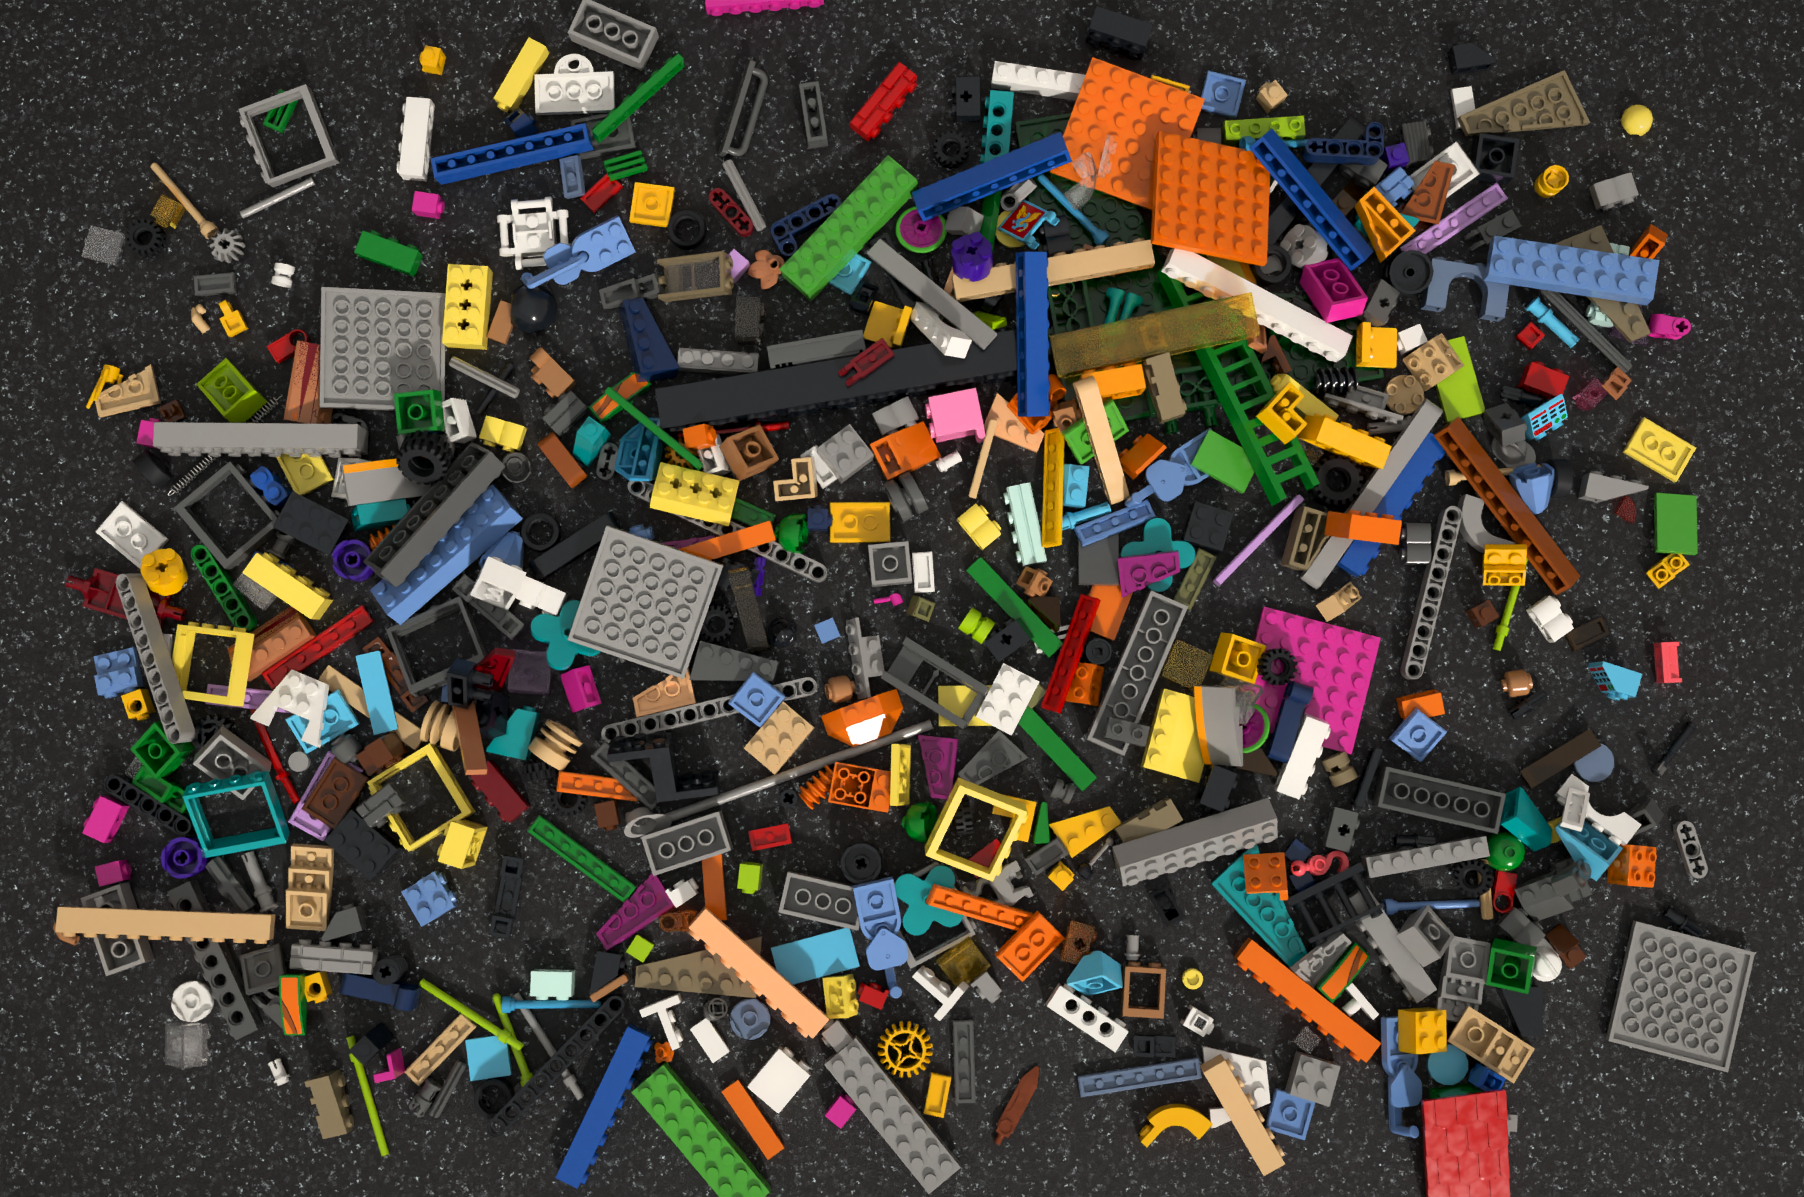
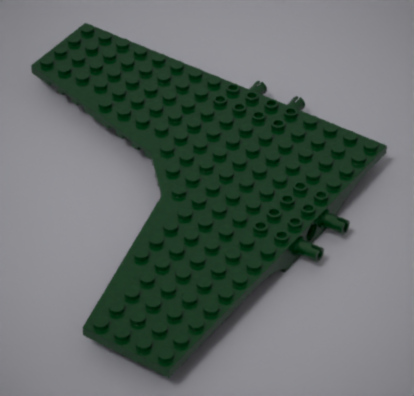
M1071 113L1015 122L1019 148L1059 132L1063 136ZM1050 171L1042 173L1098 230H1105L1110 235V238L1103 244L1105 247H1111L1114 243L1122 241L1125 244L1133 243V240L1138 238L1151 239V235L1148 233L1144 220L1135 204L1052 174ZM1037 176L1032 177L1037 187L1028 195V201L1047 211L1055 212L1056 216L1066 215L1073 253L1077 249H1083L1084 244L1096 247L1097 245L1093 242V235L1038 181ZM1037 229L1034 232L1035 241L1039 243L1037 252H1042V244L1045 242L1043 236L1040 237L1039 230ZM1152 244L1155 259L1153 268L1116 274L1115 277L1104 276L1048 286V313L1051 324L1048 329V339L1054 341L1060 380L1066 389L1064 401L1075 399L1078 409H1080L1073 383L1079 381L1084 371L1096 369V372L1104 371V368L1108 366L1121 368L1124 367V364L1136 362V365L1143 364L1145 359L1150 357L1146 352L1140 330L1145 329L1150 324H1160L1169 348L1175 376L1180 385V395L1186 403L1187 410L1185 412L1201 409L1203 410L1206 428L1218 425L1215 408L1222 405L1183 326L1180 325L1174 313L1175 310L1156 274L1164 266L1166 259L1159 255L1154 244ZM1184 283L1181 284L1187 296L1199 292L1187 287ZM1107 288H1117L1125 291L1116 316L1115 325L1119 323L1128 292L1144 299L1141 306L1134 308L1126 330L1127 337L1123 339L1118 348V353L1115 352L1113 360L1098 356L1100 349L1098 345L1101 336L1100 327L1105 322L1110 306V299L1106 296ZM1270 292L1289 303L1294 297H1298L1310 305L1313 303L1308 295L1300 296ZM1204 296L1188 302L1193 315L1213 308V305L1208 300L1210 297ZM1234 310L1247 336L1246 316ZM1218 312L1199 319L1205 332L1224 325ZM1357 317L1329 322V324L1352 335L1346 355L1337 363L1327 360L1316 352H1311L1308 348L1299 343H1294L1291 339L1277 334L1272 329L1266 327V341L1270 336L1275 335L1292 370L1288 375L1308 391L1314 390L1313 376L1319 368L1324 371L1326 368L1332 370L1337 367L1340 370L1342 367H1346L1348 370L1349 367H1354L1358 374V383L1384 378L1382 368L1356 367V327L1362 323ZM1227 330L1208 337L1214 350L1233 343ZM1236 348L1217 355L1223 368L1242 361ZM1254 350L1258 360H1260L1262 354ZM1272 360L1261 365L1269 382L1277 375L1272 368ZM1245 366L1226 373L1232 386L1251 379ZM1254 384L1234 391L1240 403L1259 397ZM1147 385L1141 395L1113 400L1125 422L1157 417ZM1176 419L1164 422L1166 434L1179 432Z

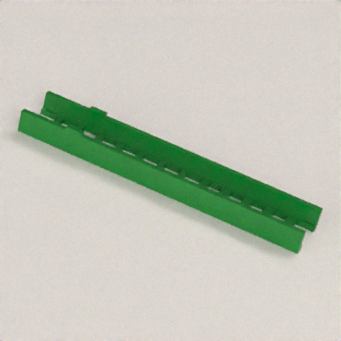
M1197 253L1208 260L1206 255ZM1161 268L1156 274L1175 310L1174 313L1180 325L1183 326L1271 506L1287 498L1280 484L1299 475L1306 490L1318 485L1320 482L1297 436L1284 444L1285 450L1267 457L1262 447L1279 440V438L1274 433L1258 439L1253 429L1263 425V423L1258 418L1249 421L1244 412L1261 403L1265 406L1275 395V392L1254 350L1247 346V336L1234 310L1223 306L1220 302L1210 297L1208 300L1213 305V308L1193 315L1188 302L1204 297L1203 293L1197 292L1187 296L1181 285L1183 283L1168 277L1167 274L1161 272ZM1218 312L1224 325L1205 332L1199 319ZM1227 330L1233 343L1214 350L1208 337ZM1236 348L1242 361L1223 368L1217 355ZM1245 366L1251 379L1232 386L1226 373ZM1254 384L1259 397L1240 404L1234 391ZM1290 457L1295 468L1276 475L1271 465Z

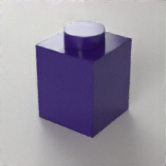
M1405 143L1384 148L1383 154L1380 157L1388 165L1384 173L1394 171L1398 167L1404 168L1408 164L1409 157Z

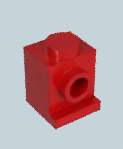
M861 982L857 992L860 995L859 1001L882 1010L889 993V988L886 987L885 990H882V986L877 983L870 982L868 984Z

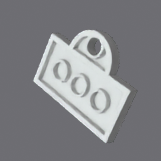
M569 54L562 57L555 66L554 74H534L536 115L609 113L615 108L614 72H594L590 61L582 55ZM571 61H578V68H569Z

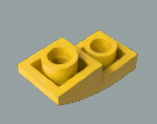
M1669 553L1651 567L1646 574L1659 589L1690 564L1682 554Z

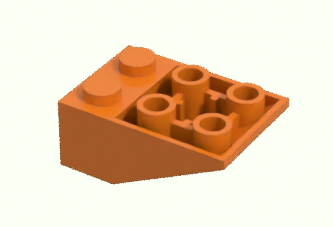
M924 421L870 444V449L886 481L896 480L900 474L906 471L912 472L941 457Z
M835 762L828 802L888 813L891 771Z

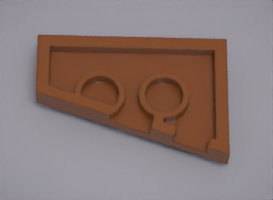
M1435 160L1401 214L1439 225L1455 164Z

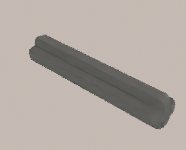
M458 1060L455 1062L428 1112L430 1116L434 1118L440 1116L467 1066L463 1061Z

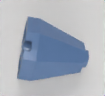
M1537 463L1515 467L1513 473H1509L1512 487L1533 514L1542 513L1548 507L1555 478L1554 468L1547 463H1542V467H1537Z
M510 531L501 537L482 555L479 562L481 569L488 556L500 558L505 564L510 566L516 565L523 569L524 541L521 534Z

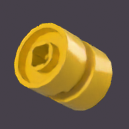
M1559 165L1550 166L1536 178L1534 183L1535 191L1543 198L1554 197L1568 184V172Z

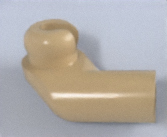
M197 304L196 307L193 306L191 309V320L201 333L204 334L210 329L209 325L202 318V314L206 312V309L202 304Z

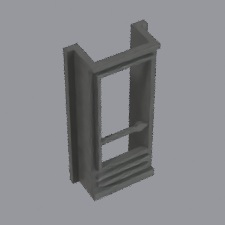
M863 330L767 346L771 370L777 369V367H789L792 364L793 366L857 356L860 352L866 350Z
M906 637L902 643L903 648L889 670L883 673L881 679L958 727L966 728L985 699L989 687ZM924 660L937 668V670L933 672L932 678L921 694L908 686ZM939 671L977 693L963 718L958 717L925 696L935 677L939 675Z

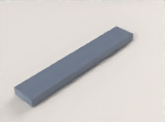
M1198 1057L1077 1076L1081 1097L1202 1078Z

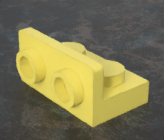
M853 974L822 978L827 1017L829 1019L857 1015L859 1004L856 1000V981Z

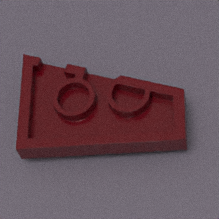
M495 647L476 665V669L482 673L494 674V682L492 687L479 684L477 686L483 689H494L500 693L514 662L515 651Z

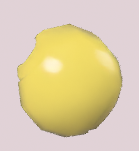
M1643 105L1630 106L1624 111L1621 118L1622 127L1630 135H1644L1650 130L1653 122L1652 112Z

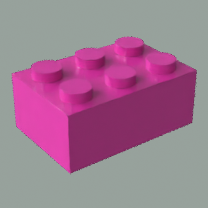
M1340 258L1304 265L1299 283L1326 323L1363 314L1368 297Z

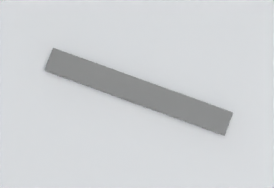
M881 239L867 252L871 259L958 330L963 331L983 350L997 336L994 330Z

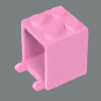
M976 388L928 397V403L925 404L927 419L931 418L932 423H929L931 438H935L936 443L975 435L977 443L984 441L985 430Z

